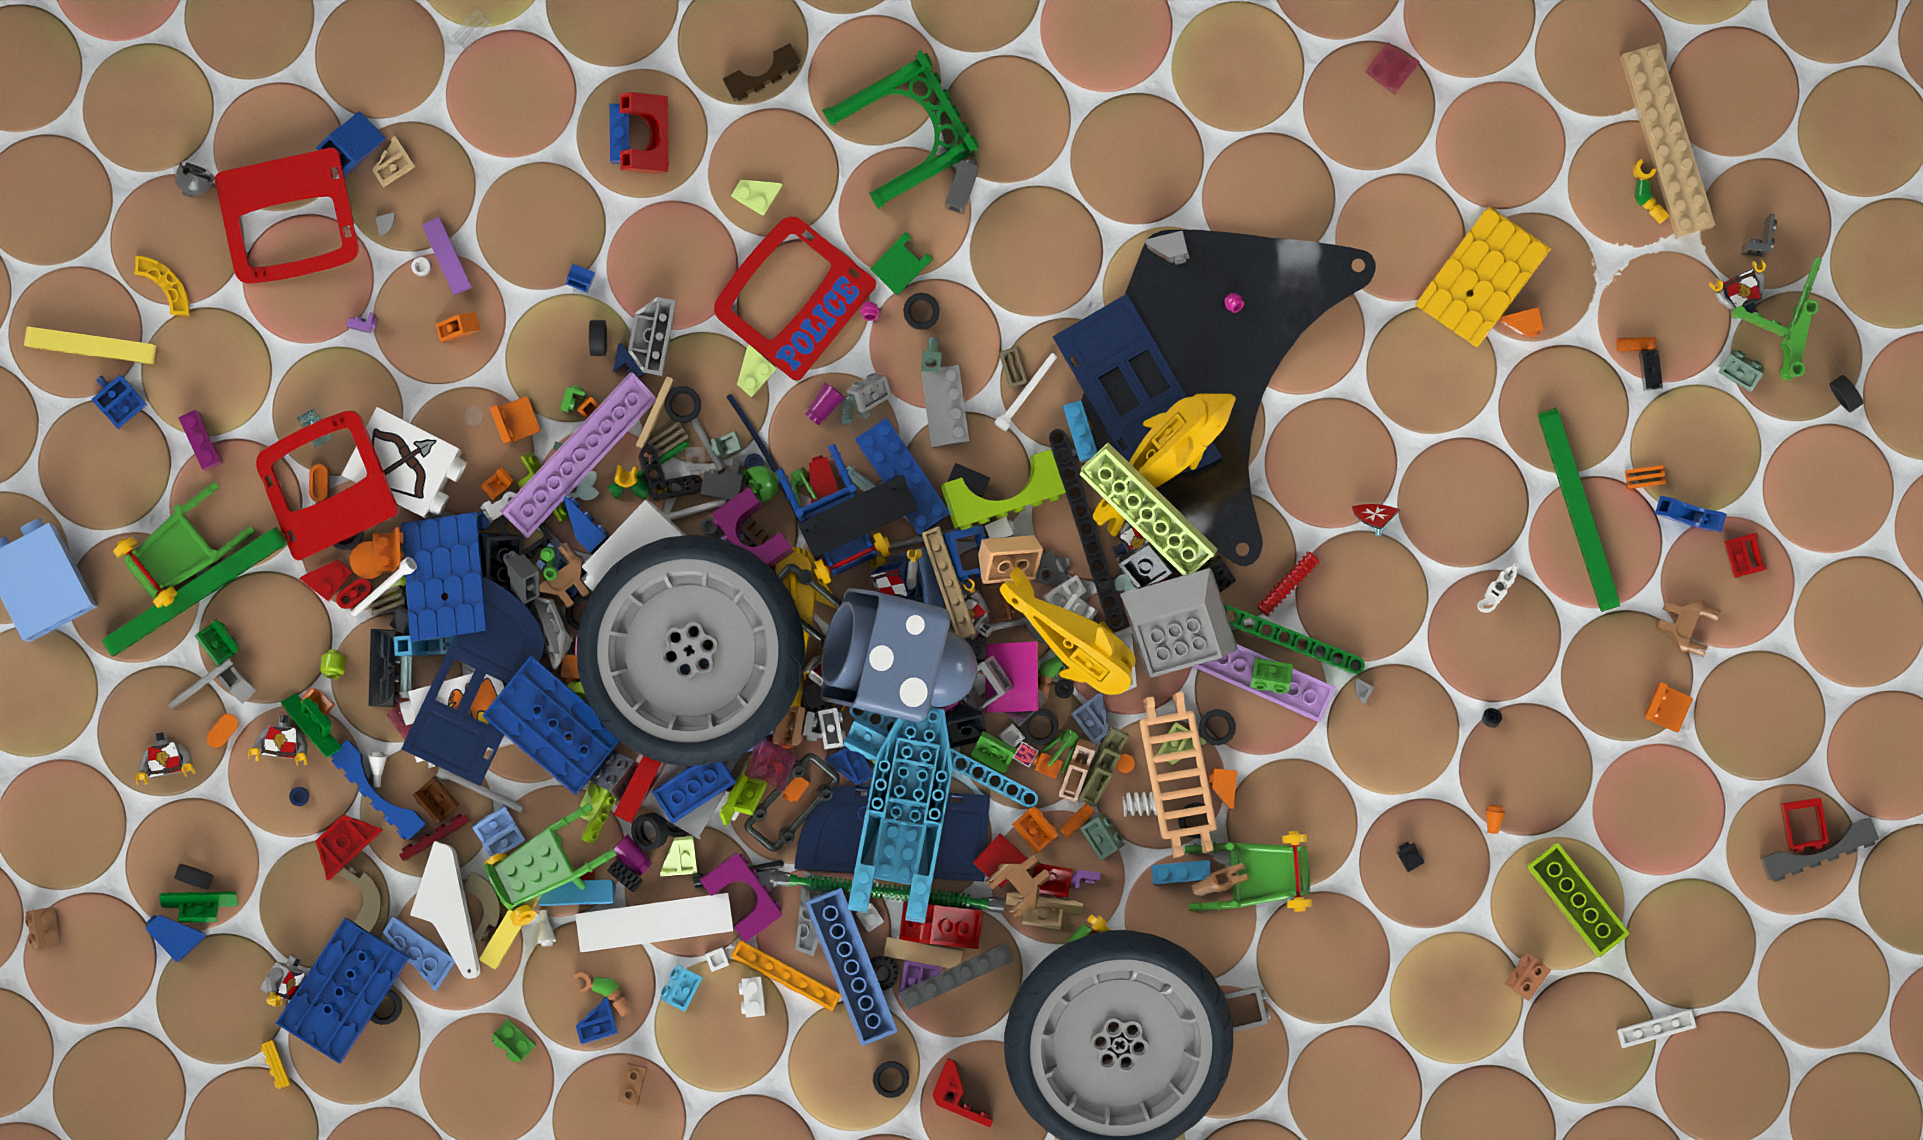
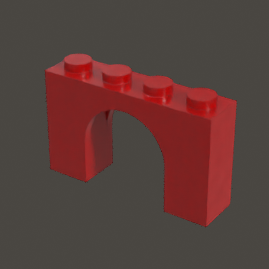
M638 92L620 94V113L640 116L645 120L650 130V141L645 150L629 149L620 151V170L651 174L668 172V96Z

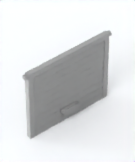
M667 763L642 805L670 821L651 791L689 767ZM726 790L673 824L700 839V834L725 795Z

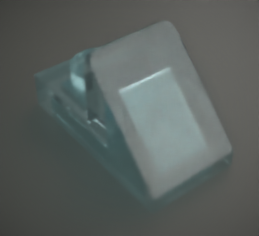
M314 408L297 417L302 428L322 420ZM328 434L312 441L314 447H317L332 438Z

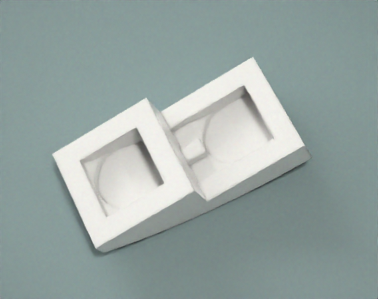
M1075 575L1043 595L1042 598L1045 602L1063 607L1073 594L1079 597L1087 590L1078 576Z

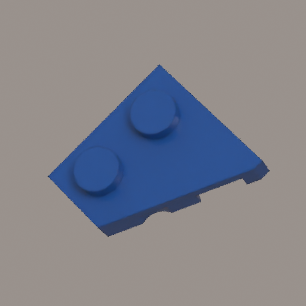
M845 748L824 758L825 762L856 785L873 777L864 755L857 751L854 752Z
M608 997L604 998L595 1009L588 1013L586 1018L576 1025L581 1045L619 1034Z

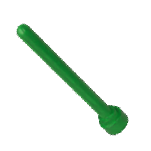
M683 441L660 456V465L688 448L689 443ZM642 469L637 473L641 478L644 477ZM614 483L608 486L615 499L622 496L621 493L627 488Z

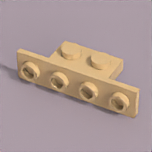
M1019 892L1007 893L1005 904L1017 905L1022 900V895ZM1039 896L1036 908L1028 909L1023 914L1022 924L1060 929L1062 914L1082 915L1083 903H1079L1076 900L1064 901L1055 897L1043 898Z

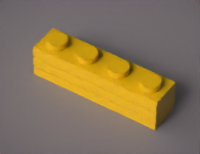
M271 1040L261 1044V1051L266 1056L265 1062L270 1066L269 1072L275 1079V1087L281 1089L291 1085L275 1041Z

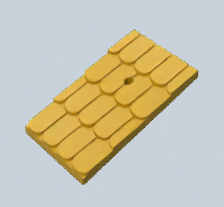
M1489 206L1415 305L1475 347H1479L1552 248Z

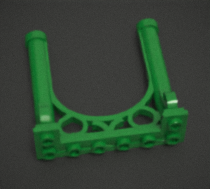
M922 50L918 51L916 60L832 107L828 106L822 110L832 127L883 97L901 95L916 101L929 115L935 133L934 145L930 155L920 165L869 192L877 209L885 206L886 202L960 162V160L968 156L978 155L979 143L974 135L970 136L968 133L970 130L966 123H961L958 118L960 112L955 105L952 107L949 100L951 97L946 89L942 90L940 86L942 81L937 72L933 74L931 70L932 61L928 53L924 54ZM910 81L909 91L896 89ZM917 81L924 82L928 89L925 96L914 94V83ZM933 90L940 105H933L929 101L926 103L923 100H927ZM945 111L952 125L944 124L939 128L938 124H941L940 116ZM949 129L953 132L955 140L952 144H946L940 140L942 130ZM959 137H960L962 143H960L959 145H957L958 142H959ZM939 145L945 149H950L935 157Z

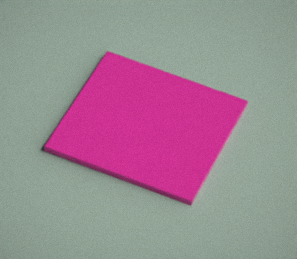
M1038 642L987 644L986 659L992 655L994 656L1014 688L987 705L986 713L1038 711ZM985 676L986 701L997 692Z

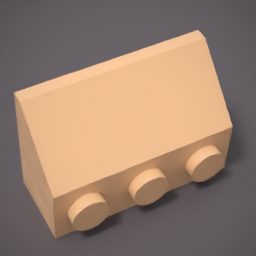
M1029 535L982 539L978 554L982 583H1000L1006 580L1012 582L1010 573L1016 566L1026 575L1028 580H1035L1043 551L1036 537Z

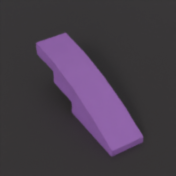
M440 217L423 224V229L454 296L472 288Z

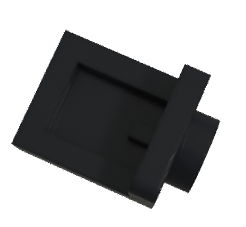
M817 683L803 688L809 711L813 709L814 712L825 709L824 705L827 704V701L821 699L822 688Z

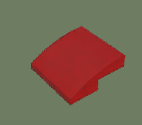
M999 833L973 864L985 875L991 877L998 871L997 868L1000 864H1022L1028 858ZM1005 879L998 886L1002 888L1009 879Z

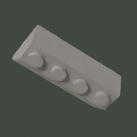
M959 365L941 367L940 373L921 372L931 448L969 443Z

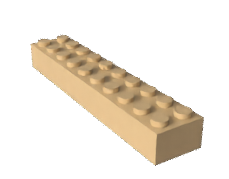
M1654 44L1622 54L1620 60L1654 169H1656L1655 174L1667 213L1669 214L1675 239L1713 228L1715 222L1660 44Z

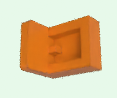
M500 467L480 487L494 501L510 488L514 480L508 471Z
M315 688L308 690L303 696V699L309 697L312 702L315 701L323 715H327L335 706L321 690Z

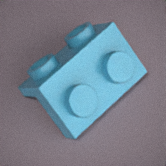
M855 719L843 745L847 746L851 751L863 754L869 760L876 761V756L888 734Z

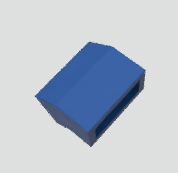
M572 264L565 284L588 293L596 273Z

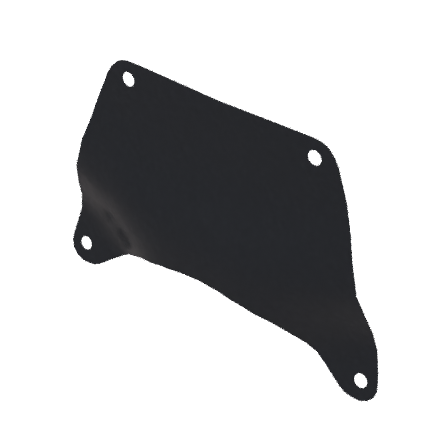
M1207 230L1159 231L1152 234L1148 239L1183 231L1190 258L1186 259L1185 263L1175 265V262L1170 263L1162 257L1155 256L1147 248L1145 242L1125 294L1130 298L1187 397H1192L1196 394H1232L1236 400L1226 426L1213 440L1222 458L1196 470L1177 474L1167 482L1156 487V489L1218 549V553L1239 566H1248L1259 558L1263 546L1262 534L1251 496L1248 467L1251 436L1263 394L1282 359L1299 336L1328 309L1366 287L1374 276L1376 262L1367 251L1334 244ZM1355 259H1361L1365 263V268L1361 272H1356L1352 269V262ZM1230 293H1236L1243 298L1244 306L1236 313L1227 310L1224 300ZM1148 349L1128 360L1150 399L1170 388ZM1119 367L1099 377L1120 416L1140 406ZM1084 393L1081 401L1083 402L1088 420L1094 425L1091 433L1097 450L1099 451L1109 443L1118 451ZM1119 439L1118 441L1123 450L1126 449L1127 446L1123 439ZM1239 543H1246L1249 546L1247 555L1240 556L1237 554L1236 547Z

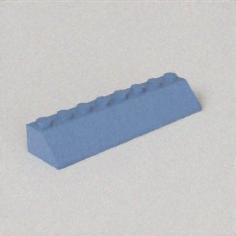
M842 888L805 900L804 904L860 1045H867L898 1032L851 911L848 910V903Z

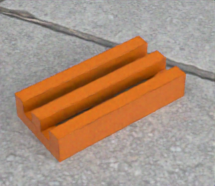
M1664 465L1625 470L1627 490L1666 484ZM1660 471V473L1630 477L1632 473ZM1657 477L1661 478V481L1631 485V481Z

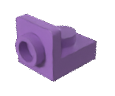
M370 312L367 323L365 319L360 317H354V320L348 318L347 327L371 333L372 329H376L378 319L375 318L376 315Z
M1077 870V873H1073L1072 885H1075V889H1079L1080 878H1084L1086 883L1095 884V880H1100V873Z

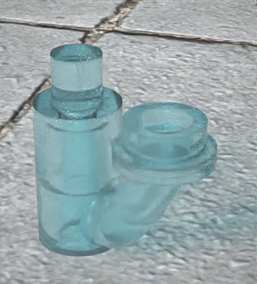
M847 393L846 399L843 401L842 419L840 420L843 426L853 421V415H849L851 403L858 414L861 413L863 419L870 417L868 411L864 413L859 412L854 395Z

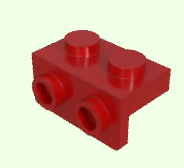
M1041 863L1034 867L1033 878L1044 869L1052 876L1040 886L1039 895L1049 894L1057 898L1069 897L1072 868Z

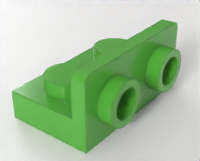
M572 385L571 388H566L560 408L561 412L569 414L570 410L574 411L577 401L574 396L586 399V393L583 392V388Z
M1255 658L1250 687L1257 690H1270L1279 694L1288 693L1293 664Z
M509 1019L491 1035L493 1038L492 1043L497 1048L506 1050L508 1052L506 1056L513 1063L515 1061L520 1063L536 1046Z

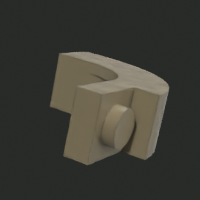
M352 867L349 869L343 868L340 875L357 886L363 896L362 909L353 922L366 931L372 932L382 913L383 901L381 891L375 880L368 873L364 872L359 877L360 873Z
M471 872L463 890L475 895L483 905V918L473 936L474 939L482 941L483 938L487 939L491 931L488 928L489 925L498 927L501 918V902L492 884L484 877Z

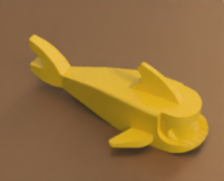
M792 547L795 552L774 566L773 571L779 575L787 564H795L801 569L810 570L813 573V579L817 581L814 569H817L814 563L816 561L811 553L803 548ZM792 571L784 579L783 583L792 595L800 617L809 625H813L816 601L838 609V607L810 585L799 583L797 575ZM817 581L828 591H830L827 585H824V583ZM803 630L806 658L810 634ZM802 679L790 708L801 707L803 694Z
M1016 566L1010 573L1013 583L1006 580L999 590L1010 605L1027 617L1055 654L1069 667L1061 670L1059 675L1077 682H1087L1104 694L1115 695L1125 692L1131 685V671L1136 662L1130 648L1114 635L1104 621L1097 624L1077 613L1035 598L1030 581Z

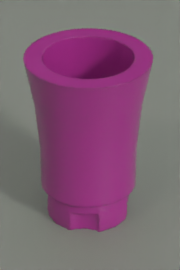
M825 382L814 401L808 407L809 409L805 415L819 425L846 398Z
M629 834L624 836L613 848L616 852L614 857L618 858L639 876L653 864L648 859V856L635 844Z

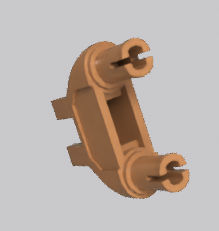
M566 542L563 545L568 551L566 552L563 546H560L558 550H560L568 563L558 571V576L555 580H547L538 565L534 566L539 571V592L558 595L567 608H570L575 603L566 592L568 589L575 585L583 597L587 596L590 592L581 581L583 557L577 555L569 542Z
M1699 600L1683 607L1665 602L1662 610L1677 615L1674 624L1660 619L1656 627L1670 632L1681 652L1687 653L1689 651L1704 657L1706 653L1704 651L1707 650L1708 646L1692 641V633L1698 617L1702 615L1717 621L1719 618L1717 615H1720L1721 610L1705 605L1704 600Z
M1034 855L1022 864H1000L997 868L998 871L985 880L990 888L994 890L1002 881L1009 879L1022 895V900L1009 910L1016 919L1028 909L1036 908L1040 886L1052 877L1046 869L1035 878L1029 874V871L1040 863Z
M1240 863L1209 874L1207 879L1193 884L1192 888L1195 895L1202 897L1214 891L1216 893L1223 892L1250 878L1248 874L1236 875L1240 870L1245 869V865Z

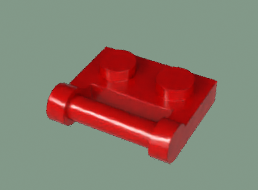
M1757 532L1724 541L1734 578L1767 570V565L1763 562L1757 538H1759ZM1750 540L1757 565L1755 567L1751 565L1745 541Z

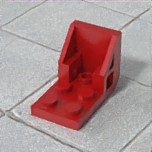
M903 902L900 940L972 949L979 948L983 911L928 904L924 924L905 920L908 902Z
M947 1058L932 1094L936 1105L990 1128L993 1119L990 1118V1113L980 1110L979 1113L973 1111V1106L964 1102L961 1105L958 1104L963 1093V1086L955 1060ZM949 1092L954 1093V1098L947 1096Z

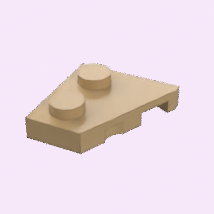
M396 136L392 137L391 144L387 150H384L380 161L376 163L372 170L383 188L415 168V165Z

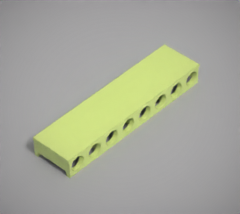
M1109 443L1102 447L1081 467L1080 475L1183 576L1196 572L1207 560L1215 555L1218 549Z

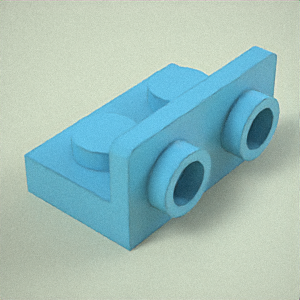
M677 964L676 968L670 973L667 985L662 988L660 999L685 1012L703 977Z

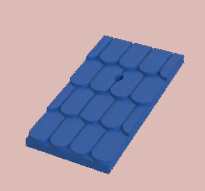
M477 511L401 523L404 559L410 557L417 564L415 571L405 575L411 642L486 631L487 622ZM444 593L448 594V599L444 597Z
M532 656L528 658L482 715L491 725L575 796L578 795L620 742L603 726L593 709ZM568 736L572 737V739L569 741L566 740V737Z
M346 917L275 1024L340 1064L361 1035L410 957Z

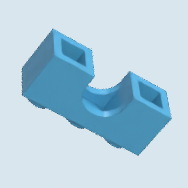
M1079 400L1064 405L1063 408L1079 460L1082 463L1089 461L1098 450L1090 430L1083 402Z
M1209 860L1151 865L1153 885L1205 880L1211 874Z

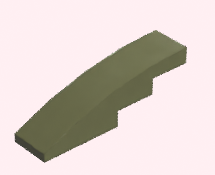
M1113 726L1110 727L1086 776L1078 797L1079 800L1093 806L1097 805L1114 775L1112 771L1121 757L1120 752L1129 738L1128 733Z

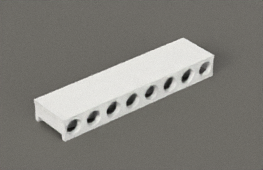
M728 893L575 914L580 952L733 931Z

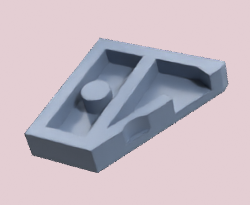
M1101 692L1071 713L1092 743H1097L1107 735L1109 729L1103 694Z

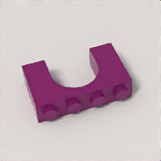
M748 487L714 511L712 515L715 519L712 522L718 530L722 529L725 535H723L725 541L752 552L772 568L795 551L781 532L757 547L746 546L741 542L739 532L742 523L763 507L754 492Z
M736 851L699 878V880L711 896L735 881L746 882L754 888L756 893L754 908L733 924L746 943L782 916L780 911L783 908L777 900L772 901L769 897L772 893L765 884L761 886L758 882L760 877L754 869L750 871L746 864L749 861L743 853L739 855Z

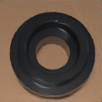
M1060 680L1055 685V693L1060 698H1069L1074 692V686L1069 680ZM1061 686H1067L1068 691L1066 693L1061 692Z

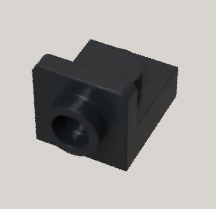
M1406 842L1399 846L1400 850L1396 852L1407 872L1425 863L1415 847V843L1409 844V842Z

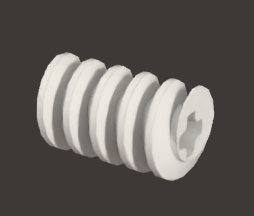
M1150 791L1148 797L1145 792H1142L1141 797H1139L1137 792L1134 793L1133 798L1130 792H1127L1125 798L1123 797L1124 817H1127L1128 811H1130L1132 816H1135L1136 811L1142 816L1144 810L1147 816H1150L1151 810L1157 815L1153 791Z

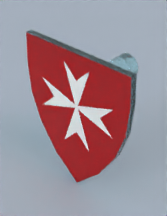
M1382 504L1351 506L1358 520L1375 528L1376 536L1382 535V528L1400 511V509Z

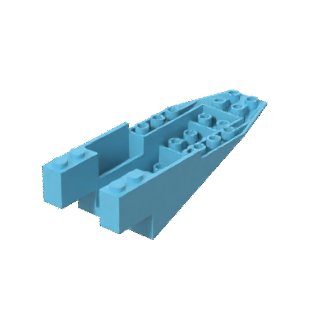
M930 707L928 716L922 722H912L897 718L876 756L848 910L867 913L873 880H883L911 886L905 920L925 924L953 771L944 709Z

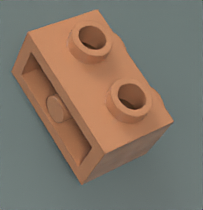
M1526 953L1520 959L1515 970L1509 974L1504 984L1529 1001L1551 969L1529 953Z

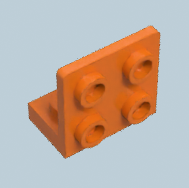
M527 396L499 407L497 405L490 407L501 439L505 445L541 431Z
M395 527L392 533L372 534L374 573L396 572L401 561L404 560V552L400 551L401 544H403V533L399 532V527Z
M1658 682L1643 718L1678 733L1693 698L1667 687L1668 685L1663 682Z

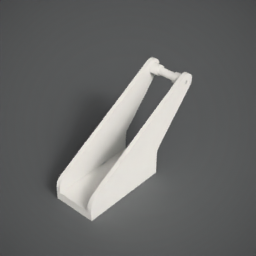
M434 841L410 915L433 923L462 975L467 979L476 978L479 976L481 968L475 939L473 938L474 934L466 895L463 890L464 886L457 852L451 845Z

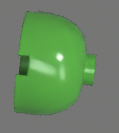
M758 465L744 471L746 486L750 484L751 490L761 504L770 501L777 494L779 478L776 472H772L765 466Z

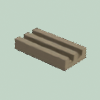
M1017 346L1000 351L999 356L1009 388L1028 384ZM1011 352L1015 353L1023 378L1022 381H1019ZM1004 354L1008 356L1016 383L1011 381Z
M677 422L648 441L647 444L656 450L659 458L683 441L689 439V436L681 424ZM676 428H679V431L669 436L656 446H653V443L660 440ZM680 434H683L682 438H680L679 440H677L661 452H657V449L667 444Z
M402 585L387 589L379 597L397 590L399 591L398 594L377 602L373 601L369 605V608L372 609V616L407 603ZM399 597H401L402 599L401 601L390 604L383 608H376V606L397 599Z

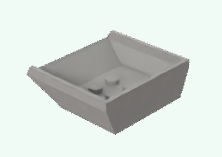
M1210 568L1120 594L1146 676L1150 678L1219 659L1238 649L1213 571Z

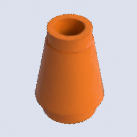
M1488 805L1486 810L1487 833L1499 834L1505 814L1503 806Z

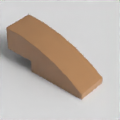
M1081 738L1078 739L1058 795L1059 797L1077 802L1097 744Z

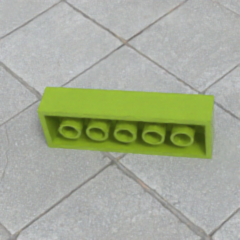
M1555 842L1525 866L1598 958L1602 957L1630 934L1558 842Z

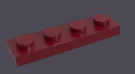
M458 814L451 819L452 823L449 825L442 824L435 828L436 832L431 836L427 833L418 839L419 843L416 845L409 844L402 848L403 852L399 854L402 861L410 859L433 845L434 841L443 839L471 822L468 815L462 816V814Z

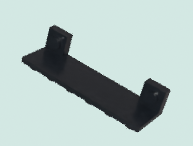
M904 475L896 476L797 523L812 556L816 558L917 510L918 507L906 484L907 481Z

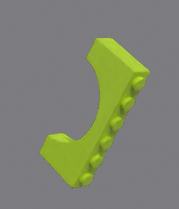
M1052 450L1030 456L1031 472L1029 480L1021 492L1010 499L1001 501L983 499L972 493L962 478L940 485L954 528H961V531L972 528L973 523L978 522L981 525L990 522L989 518L994 516L1000 519L1008 516L1007 512L1013 510L1015 513L1025 511L1026 506L1032 505L1034 508L1043 505L1044 500L1050 499V502L1061 499L1060 495L1066 492Z

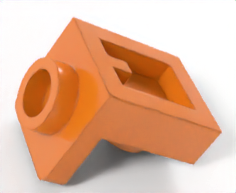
M1043 752L1041 756L1037 754L1032 764L1036 766L1034 770L1056 779L1063 761L1056 759L1051 766H1048L1052 756Z

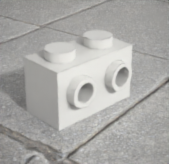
M837 708L818 711L824 750L843 747L846 736L845 731H841L840 723H843L841 712H837Z
M762 976L741 979L742 983L738 984L739 993L744 996V1002H741L742 1014H746V1018L766 1015Z

